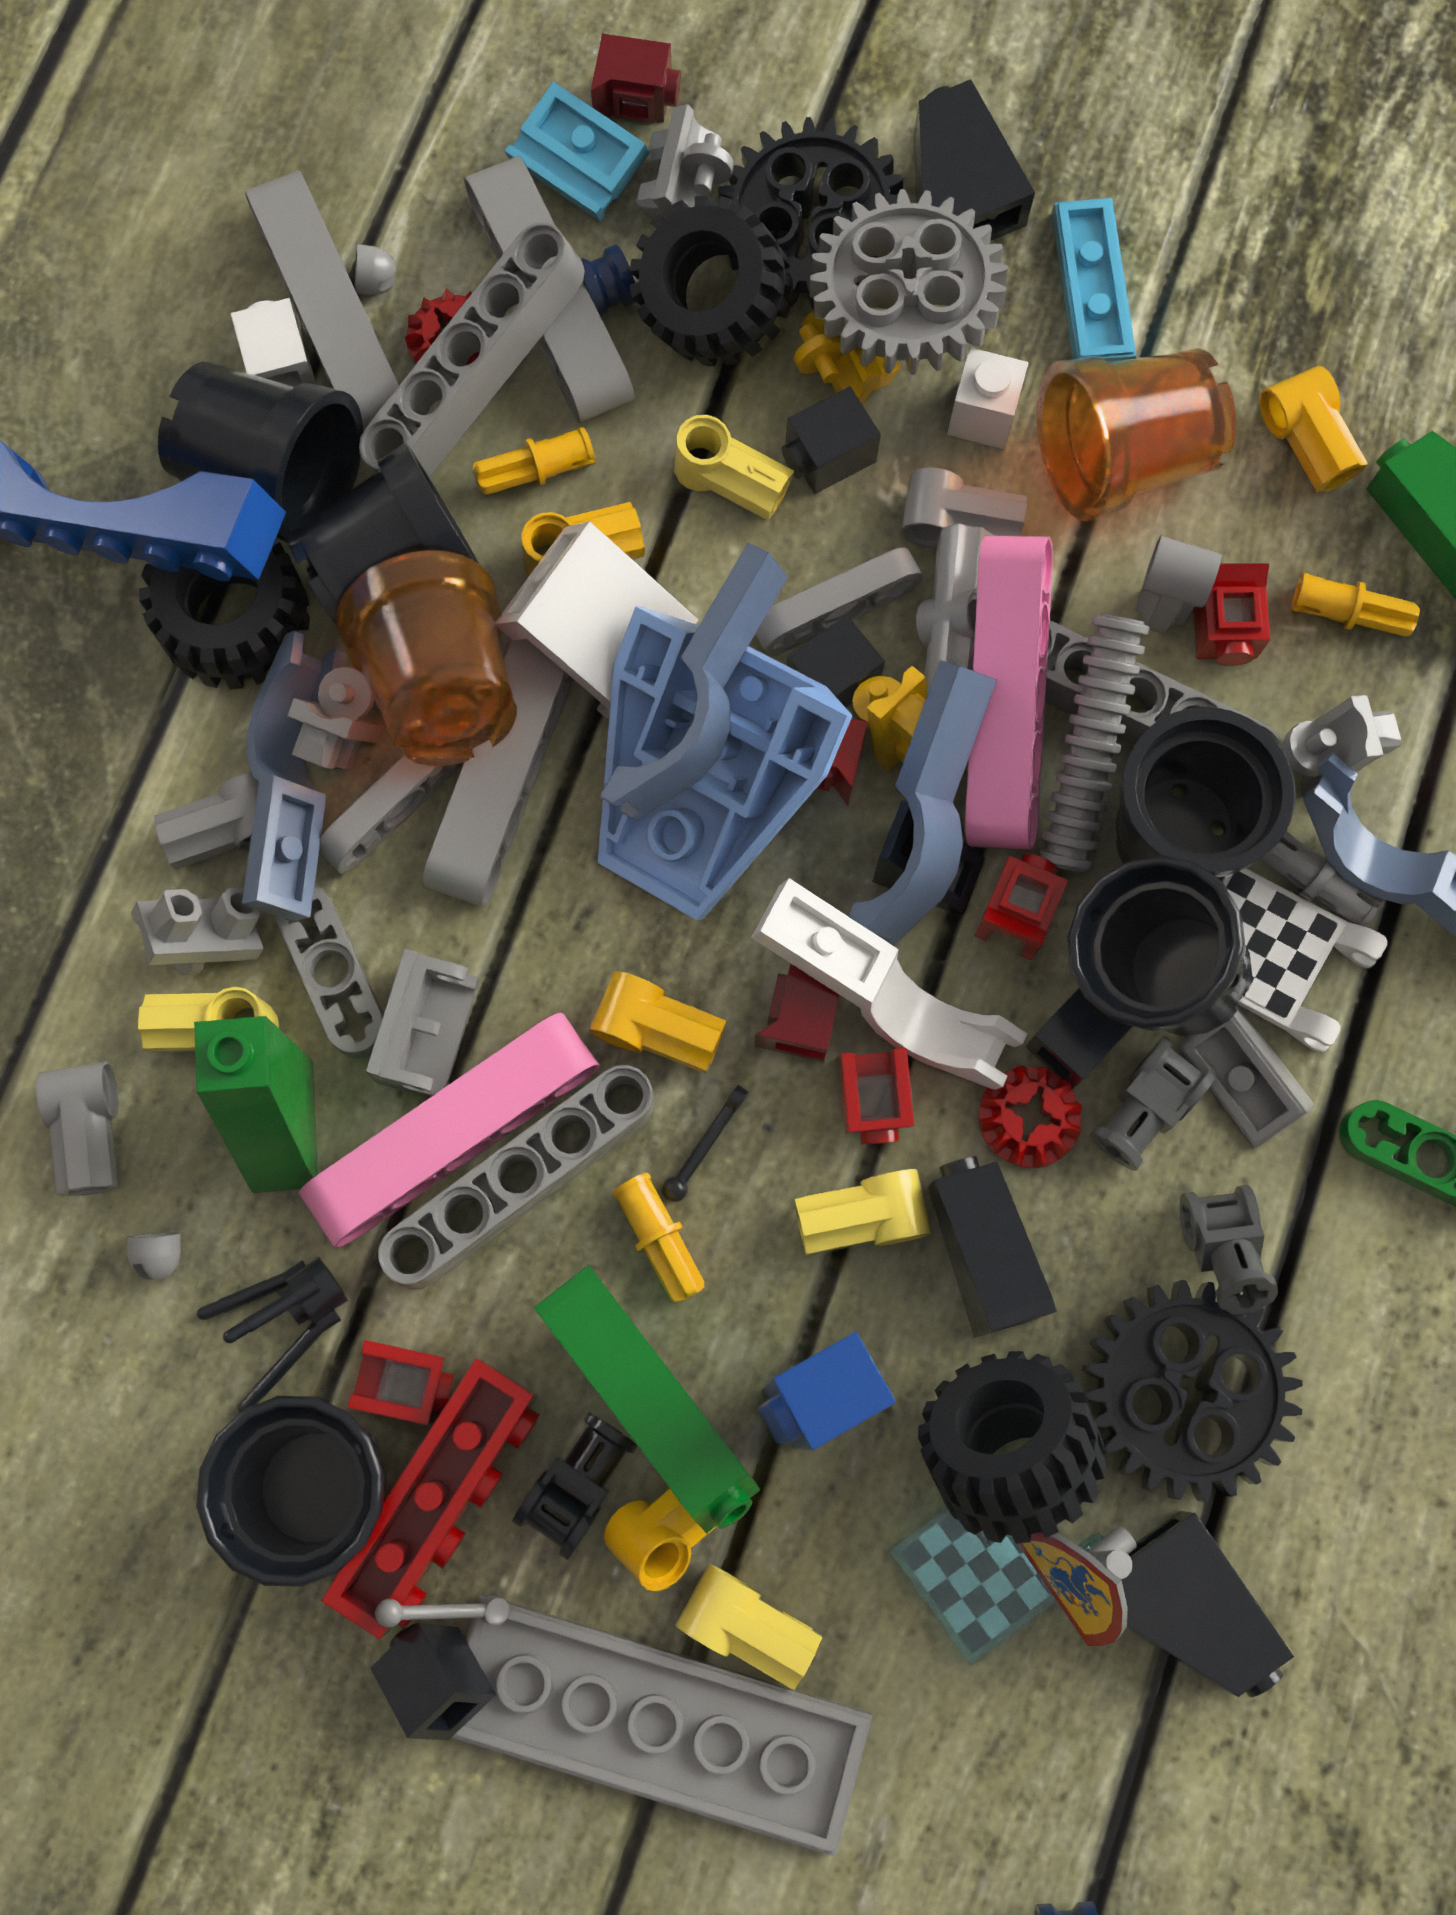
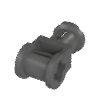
M1166 1036L1159 1040L1128 1079L1130 1083L1118 1096L1123 1104L1104 1127L1096 1126L1090 1133L1091 1139L1105 1154L1120 1165L1133 1171H1137L1142 1165L1143 1159L1140 1155L1160 1131L1164 1134L1172 1129L1178 1121H1181L1197 1104L1216 1078V1075L1209 1070L1201 1073L1171 1049L1172 1041ZM1139 1118V1124L1135 1127L1131 1134L1127 1136V1131Z
M1249 1185L1237 1186L1232 1194L1198 1198L1194 1192L1181 1194L1179 1210L1185 1242L1191 1252L1194 1251L1201 1272L1214 1271L1219 1284L1215 1292L1219 1307L1232 1315H1246L1257 1312L1264 1306L1272 1303L1278 1294V1289L1274 1277L1264 1272L1260 1261L1265 1235L1261 1227L1258 1203L1252 1188Z

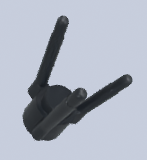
M320 1257L307 1265L302 1260L279 1275L223 1297L216 1302L201 1307L197 1311L198 1318L206 1320L279 1291V1299L245 1318L244 1321L223 1334V1340L229 1344L255 1331L286 1311L290 1312L298 1325H301L308 1319L313 1321L238 1405L239 1413L245 1408L256 1405L264 1398L320 1335L341 1321L335 1309L347 1302L348 1299Z

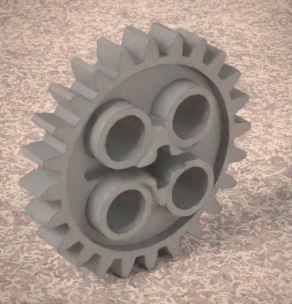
M900 189L897 204L889 205L886 199L880 193L875 194V208L871 211H868L858 202L852 204V222L843 217L836 216L833 219V235L825 233L820 235L819 253L812 254L810 297L814 298L815 319H824L825 337L830 338L841 334L840 352L842 354L851 352L857 347L862 348L861 365L865 367L876 356L884 357L885 373H891L897 360H906L907 368L911 375H916L919 360L928 359L931 366L936 371H939L942 367L943 353L948 352L953 358L961 362L964 360L966 342L973 346L981 347L984 341L985 329L996 328L999 309L1004 307L1008 266L1001 264L1002 244H990L992 227L990 225H983L973 229L975 210L971 208L956 216L953 214L954 198L952 197L945 200L938 208L931 206L932 197L930 191L925 190L918 203H910L906 190ZM940 304V305H946V307H937V306H934V305ZM879 307L885 308L886 310H874L872 308Z

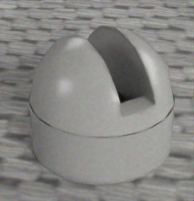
M357 244L354 280L356 293L377 295L391 289L396 279L395 272L397 270L393 257L378 247Z
M151 1233L126 1237L127 1258L131 1269L138 1277L147 1280H162L172 1275L179 1265L181 1233Z

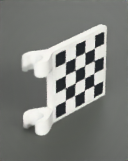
M1246 868L1225 876L1222 882L1243 918L1245 945L1250 952L1253 976L1249 991L1245 988L1242 999L1237 1004L1286 1030L1308 1048L1316 1052H1325L1334 1043L1341 1026L1336 1020L1327 1015L1301 1007L1303 1000L1333 947L1355 964L1364 968H1370L1382 956L1387 946L1386 937L1370 928L1347 922Z

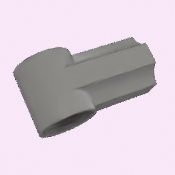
M920 468L910 476L900 530L901 535L913 544L937 548L938 536L941 535L942 528L955 524L982 527L993 534V536H1021L1027 509V496L964 485L959 475L945 469Z
M1160 535L1135 606V610L1141 614L1144 624L1149 626V630L1165 634L1176 625H1184L1194 606L1199 608L1205 606L1219 570L1222 558L1221 553Z
M252 772L227 780L219 787V793L154 815V826L160 845L165 852L169 864L175 870L234 849L241 852H249L259 781L253 777Z
M106 1061L39 1072L36 1081L37 1103L43 1123L50 1129L57 1195L63 1197L85 1196L104 1193L118 1188L111 1119L117 1117L119 1099L117 1083L111 1065Z

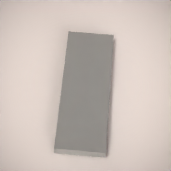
M481 1594L477 1604H480L489 1595ZM508 1601L509 1614L501 1625H490L481 1620V1618L472 1619L466 1642L495 1691L496 1696L452 1738L836 1857L872 1720L870 1712L799 1690H792L789 1687Z

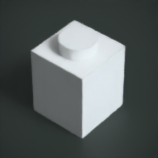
M289 298L279 301H259L245 310L231 313L247 374L295 387L303 383L316 384L302 332Z
M970 347L947 435L1005 449L1029 362Z

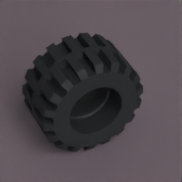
M708 195L695 196V205L691 208L683 200L672 204L671 208L674 214L665 219L659 213L650 222L656 228L650 238L641 234L636 244L643 252L641 259H631L630 273L639 280V282L630 285L632 299L641 306L636 311L642 321L652 329L651 332L680 356L691 362L695 358L702 365L716 367L717 358H720L729 366L740 363L739 352L743 350L751 357L762 351L758 341L765 334L773 341L780 331L774 324L776 317L787 318L791 306L783 298V294L793 293V279L785 271L790 267L786 254L778 246L779 242L758 217L746 206L740 209L733 199L720 196L716 205ZM714 256H737L739 264L738 278L730 295L722 303L704 311L688 310L686 302L687 286L697 267Z
M277 538L274 541L259 580L231 575L229 581H219L200 573L196 569L180 567L178 572H168L151 564H145L141 577L148 587L139 589V602L146 611L142 615L148 628L170 660L177 664L181 672L192 680L198 675L206 686L218 688L221 679H224L230 689L244 688V679L250 677L253 678L256 685L263 683L267 676L265 672L270 669L285 634L294 630L297 632L299 630H309L310 616L305 608L310 606L307 592L288 552L285 553L281 542ZM233 583L248 584L257 588L253 603L239 618L219 625H209L196 621L201 603L215 589Z
M1009 1351L1007 1357L997 1359L995 1353L981 1357V1364L970 1368L967 1363L955 1370L957 1378L952 1382L943 1380L934 1390L938 1399L926 1402L921 1413L926 1423L918 1426V1439L922 1446L921 1454L948 1511L954 1520H960L965 1530L973 1535L983 1530L988 1541L1002 1543L1006 1535H1012L1015 1544L1031 1542V1534L1040 1531L1047 1538L1059 1532L1057 1524L1065 1519L1073 1524L1083 1515L1080 1505L1083 1502L1093 1503L1098 1496L1100 1490L1096 1481L1105 1479L1107 1468L1103 1457L1106 1454L1104 1442L1079 1381H1074L1071 1371L1065 1366L1059 1364L1053 1367L1050 1357L1036 1354L1028 1360L1023 1351ZM1031 1438V1440L1016 1450L1003 1454H994L1000 1447L1011 1441Z

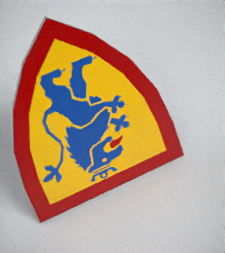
M1117 1526L1089 1551H1085L1066 1537L1057 1533L1045 1538L1042 1531L1031 1534V1542L1018 1544L1087 1646H1104L1114 1643L1120 1638L1127 1627L1128 1611L1121 1579L1126 1578L1131 1573L1132 1560L1129 1554L1136 1549L1134 1538L1125 1528Z

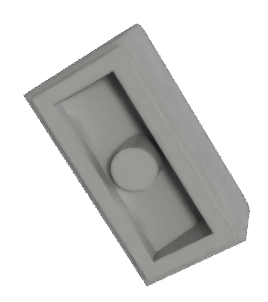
M1237 1004L1235 1007L1238 1011L1230 1021L1208 1033L1190 1035L1177 1046L1192 1066L1201 1073L1209 1070L1216 1075L1209 1088L1256 1149L1307 1114L1314 1107V1103Z

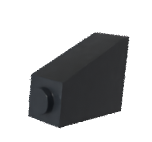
M970 79L953 87H939L929 93L924 99L919 100L913 135L916 203L919 202L925 190L931 192V206L938 208L949 197L954 198L953 214L959 216L971 208L975 210L973 229L983 225H990L992 227L990 241L1027 226L1035 192L973 81Z
M972 1156L939 1167L942 1177L934 1179L928 1186V1190L974 1338L1037 1320L1057 1312L1053 1297L998 1162L980 1166L977 1156Z
M1179 1511L1136 1542V1549L1129 1554L1132 1560L1131 1573L1126 1578L1121 1579L1128 1607L1127 1629L1219 1688L1237 1697H1240L1245 1692L1249 1697L1258 1696L1281 1680L1283 1673L1280 1667L1291 1660L1294 1655L1196 1513Z

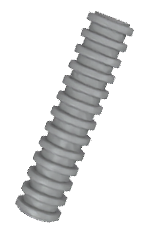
M1100 613V616L1094 615L1092 619V624L1097 626L1096 635L1088 637L1087 644L1093 645L1091 656L1085 655L1083 658V664L1088 665L1087 674L1080 675L1078 680L1079 684L1084 685L1082 695L1076 694L1074 697V703L1078 704L1079 708L1077 714H1071L1069 723L1074 724L1073 734L1067 733L1065 736V743L1070 744L1068 753H1062L1060 762L1065 763L1064 772H1057L1056 781L1061 783L1060 790L1054 791L1051 800L1056 802L1055 811H1048L1047 820L1051 821L1052 825L1050 830H1044L1042 839L1048 842L1046 849H1040L1038 856L1051 861L1057 868L1076 872H1086V870L1093 869L1094 861L1089 858L1090 851L1097 850L1099 844L1098 841L1093 839L1095 831H1102L1103 822L1098 820L1099 812H1106L1108 803L1102 801L1104 793L1111 792L1112 784L1107 782L1108 774L1115 773L1117 765L1111 761L1113 753L1119 754L1121 751V745L1116 743L1118 734H1124L1126 725L1120 724L1122 714L1128 715L1131 708L1130 705L1125 704L1127 694L1133 695L1135 691V686L1130 685L1131 676L1138 675L1140 667L1134 665L1136 655H1143L1145 647L1139 645L1141 635H1148L1149 626L1144 625L1143 621Z

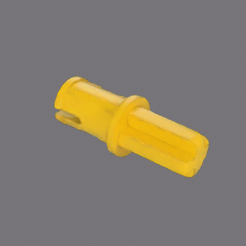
M580 427L562 435L534 442L532 438L525 439L523 448L475 462L473 464V475L479 491L489 495L535 481L538 486L545 485L547 478L567 471L595 465V455L586 429Z
M1305 572L1299 578L1291 606V611L1317 615L1342 622L1344 629L1352 630L1356 624L1404 637L1411 636L1420 614V608L1414 602L1367 591L1364 582L1358 581L1354 586L1326 580L1325 578Z
M643 1173L615 1188L612 1194L618 1200L639 1240V1243L635 1245L637 1252L645 1251L670 1301L673 1303L683 1302L698 1294L705 1287L704 1280L679 1235V1232L683 1229L680 1222L673 1223L650 1180L652 1179L649 1173Z

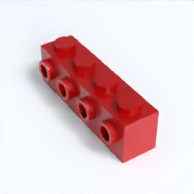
M476 1358L385 1499L383 1511L367 1545L339 1571L321 1599V1602L377 1639H381L391 1630V1628L382 1627L375 1619V1610L381 1601L395 1599L401 1606L422 1605L428 1593L419 1588L418 1585L432 1563L443 1569L458 1548L466 1533L456 1527L470 1503L481 1509L492 1494L503 1475L502 1472L494 1468L495 1463L508 1443L516 1449L521 1447L540 1416L539 1413L531 1409L538 1395L484 1360ZM401 1620L397 1625L405 1630L411 1620Z

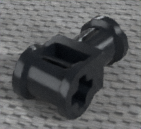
M590 1411L584 1418L587 1427L566 1459L557 1457L550 1469L544 1471L512 1519V1522L517 1526L522 1527L528 1524L559 1545V1555L566 1560L571 1557L602 1509L600 1505L609 1493V1490L604 1487L624 1455L626 1453L634 1454L638 1448L633 1440ZM603 1442L605 1444L604 1449L590 1470L587 1471V1464ZM544 1506H549L569 1520L570 1525L546 1510Z

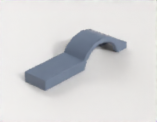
M747 543L681 656V659L693 673L698 695L694 721L681 743L662 759L639 767L617 766L600 795L601 798L616 807L623 804L619 811L635 821L699 782L722 754L730 732V701L724 687L788 579L787 574L769 552Z
M295 630L285 634L254 703L247 730V759L253 777L259 781L242 905L292 921H299L311 916L326 794L316 791L307 775L306 761L292 755L303 722L287 715L294 698L319 703V684L323 677L331 670L344 666L345 652L336 648L325 653L322 661L303 653L305 635Z
M940 660L895 785L907 799L914 821L913 848L905 871L889 891L871 901L854 902L849 914V918L893 946L944 898L958 873L963 838L960 816L953 804V800L997 679Z
M1333 752L1327 755L1318 766L1321 774L1318 785L1310 789L1303 800L1327 860L1344 880L1370 896L1399 904H1416L1456 937V856L1449 850L1429 854L1404 851L1380 841L1362 826L1352 808L1351 788L1358 773Z

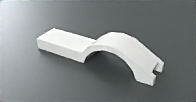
M790 878L779 885L751 937L858 1006L862 1016L873 1030L895 1048H907V1055L922 1063L988 1088L997 1090L1003 1087L1008 1077L995 1068L1005 1044L1013 1047L1022 1045L1028 1034L1000 1015H981L960 1010L925 992L903 972L897 960L899 949Z

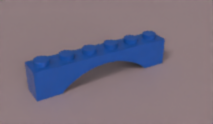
M0 442V537L22 547H31L33 542L48 544L52 548L69 555H79L81 550L96 552L100 556L120 564H127L129 559L133 558L144 560L152 566L168 572H178L180 567L196 569L200 573L219 581H229L231 575L259 580L286 514V511L253 479L202 471L172 487L140 498L115 502L79 501L51 492L42 475L4 442Z
M855 1331L773 1378L762 1389L767 1401L758 1407V1410L777 1444L791 1443L794 1449L813 1451L896 1403V1400L859 1334Z

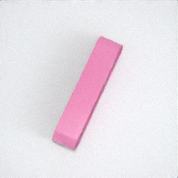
M984 536L981 542L978 564L973 671L997 679L968 759L965 834L967 845L970 847L1032 850L1035 846L1039 820L1053 569L1052 542L1049 536Z
M564 1013L554 1014L529 1029L319 1173L298 1192L299 1196L334 1249L343 1247L367 1233L575 1089L593 1075L600 1064Z

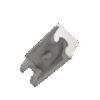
M404 949L366 1069V1073L376 1083L426 1097H432L448 1086L480 982L478 977L467 974L468 968Z

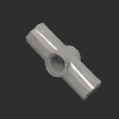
M962 524L943 527L941 535L938 536L933 595L931 599H927L920 604L916 615L918 636L924 648L927 649L925 666L927 693L940 660L973 671L979 553L983 537L993 536V534L982 527H971Z

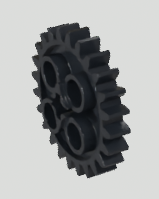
M806 117L802 133L795 134L787 121L782 122V138L776 141L769 134L762 131L759 133L762 150L756 152L749 147L743 146L741 148V155L744 167L734 165L732 176L729 179L731 185L719 186L718 189L719 198L722 196L733 199L740 209L746 206L769 231L782 229L789 232L783 238L777 239V241L779 242L778 246L786 254L790 267L785 271L793 279V293L786 294L787 302L791 305L790 307H793L800 293L808 294L812 309L814 308V298L810 297L812 254L819 253L820 235L822 233L833 235V219L836 216H840L852 222V204L855 202L863 205L868 211L875 208V194L880 193L889 205L897 204L899 191L903 189L902 175L893 174V156L889 154L877 158L879 155L878 139L874 137L860 146L858 126L853 125L844 136L837 135L836 120L834 118H830L823 132H815L811 117ZM820 167H825L826 170L819 185L820 206L814 208L811 216L807 252L804 258L798 259L796 257L805 237L803 219H808L812 209L816 173ZM788 176L801 178L798 183L793 185L778 183L781 179ZM842 187L858 189L856 193L849 196H841L835 193ZM728 255L732 270H738L737 256Z
M1186 1280L1174 1282L1171 1300L1168 1299L1159 1285L1147 1288L1148 1308L1134 1296L1127 1298L1123 1303L1129 1320L1126 1321L1113 1314L1106 1316L1103 1321L1114 1337L1112 1340L1093 1338L1089 1343L1095 1351L1104 1356L1102 1363L1082 1366L1084 1373L1099 1379L1098 1388L1088 1390L1084 1394L1088 1402L1100 1403L1102 1412L1093 1417L1098 1428L1108 1427L1111 1433L1104 1440L1106 1453L1115 1452L1120 1449L1126 1453L1118 1471L1123 1475H1129L1139 1467H1143L1141 1488L1153 1491L1163 1478H1166L1168 1498L1181 1500L1188 1482L1191 1485L1196 1501L1202 1502L1210 1500L1212 1482H1215L1219 1491L1228 1497L1237 1495L1236 1474L1248 1484L1257 1485L1262 1482L1255 1462L1259 1460L1270 1466H1279L1281 1460L1270 1445L1273 1440L1294 1442L1295 1436L1281 1425L1282 1417L1302 1415L1303 1410L1295 1404L1285 1401V1392L1302 1387L1303 1383L1302 1380L1283 1377L1281 1368L1291 1363L1297 1357L1295 1352L1275 1353L1272 1345L1283 1333L1281 1327L1263 1331L1257 1327L1264 1312L1263 1308L1246 1315H1232L1228 1311L1221 1309L1218 1302H1216V1291L1213 1282L1201 1284L1195 1298H1192L1190 1287ZM1168 1326L1178 1328L1187 1338V1355L1179 1363L1170 1361L1161 1350V1334ZM1213 1335L1218 1340L1217 1347L1204 1364L1195 1382V1388L1204 1393L1202 1401L1188 1402L1184 1406L1187 1392L1178 1387L1180 1379L1194 1378L1198 1374L1206 1351V1341L1209 1336ZM1231 1356L1242 1361L1248 1371L1247 1385L1238 1394L1233 1393L1226 1387L1221 1375L1224 1362ZM1143 1386L1153 1389L1161 1400L1162 1408L1160 1415L1151 1424L1143 1423L1133 1411V1397L1137 1390ZM1184 1406L1177 1426L1176 1439L1172 1445H1167L1164 1441L1166 1431ZM1204 1417L1213 1419L1220 1427L1222 1434L1221 1445L1211 1455L1202 1452L1195 1443V1427Z

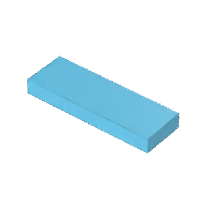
M1112 198L1054 203L1051 215L1074 371L1133 366L1136 350Z

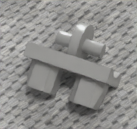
M688 104L673 108L669 129L652 134L649 153L651 161L659 168L657 179L640 184L636 201L638 206L652 220L659 213L665 219H668L674 214L671 205L681 200L690 208L694 207L695 196L708 195L712 185L727 182L732 176L734 160L726 150L721 148L722 138L698 124L694 118V110Z
M350 667L335 668L327 673L319 684V703L297 698L293 699L287 716L303 722L292 752L293 756L329 769H334L335 766L344 770H352L361 742H379L384 726L360 720L369 713L375 698L373 683L365 673Z
M1367 695L1351 696L1315 721L1307 720L1298 723L1286 733L1283 741L1284 753L1288 758L1291 768L1303 774L1300 784L1302 796H1305L1310 789L1318 785L1321 778L1318 766L1321 760L1333 752L1357 773L1384 754H1388L1401 746V737L1394 713L1391 710L1372 712Z
M226 888L220 898L198 899L197 895L192 894L187 889L165 890L160 900L137 901L131 914L134 922L142 932L145 944V957L148 965L174 964L181 975L199 974L203 970L205 962L257 960L263 951V946L256 929L260 916L259 910L242 905L244 888Z

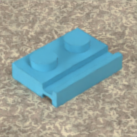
M554 81L521 126V134L513 146L509 144L504 150L509 159L520 156L530 175L600 223L606 216L604 211L611 201L618 199L649 155L648 148L644 142Z

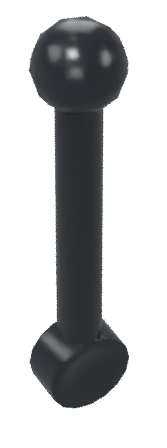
M740 1085L735 1087L678 1174L664 1182L662 1192L667 1200L678 1202L686 1196L688 1192L687 1182L731 1117L739 1109L749 1091Z

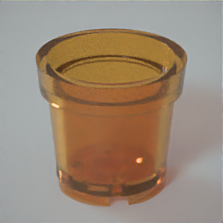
M1195 348L1173 354L1106 362L1102 358L1090 356L1056 361L1048 367L1040 384L1037 401L1039 444L1050 483L1058 499L1072 516L1081 521H1091L1124 509L1130 504L1133 497L1196 475L1219 470L1224 465V463L1218 461L1221 454L1232 452L1236 436V413L1228 381L1217 384L1209 368L1219 365L1209 352Z
M437 550L417 551L383 561L366 571L349 587L340 602L336 618L337 631L348 658L355 669L364 673L385 721L393 745L397 744L401 747L406 758L415 763L428 766L454 765L473 759L475 757L472 749L489 739L493 748L509 734L517 716V706L509 684L499 640L502 631L495 623L502 616L495 584L489 573L480 564L457 553Z

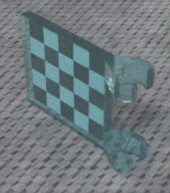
M947 1507L889 1550L970 1665H973L1056 1602V1599L1019 1545L1015 1544L1012 1535H1006L1002 1543L988 1541L983 1530L973 1535L963 1528L959 1519L954 1520ZM1099 1533L1092 1534L1078 1546L1085 1551H1089L1104 1537Z

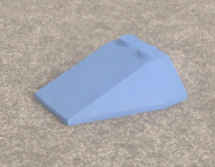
M635 606L613 665L604 788L617 766L639 767L662 759L681 743L694 721L698 695L693 673L681 659V656L699 625L642 606ZM749 646L724 687L730 701V732L720 758L699 782L637 821L619 811L623 804L616 807L604 799L602 800L598 864L697 921L706 917L827 777L852 718V714L827 686Z

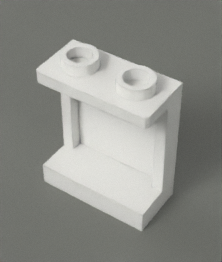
M589 521L566 526L494 625L512 640H529L601 703L597 707V711L605 718H609L613 665L635 606H642L694 624L697 623L698 619Z

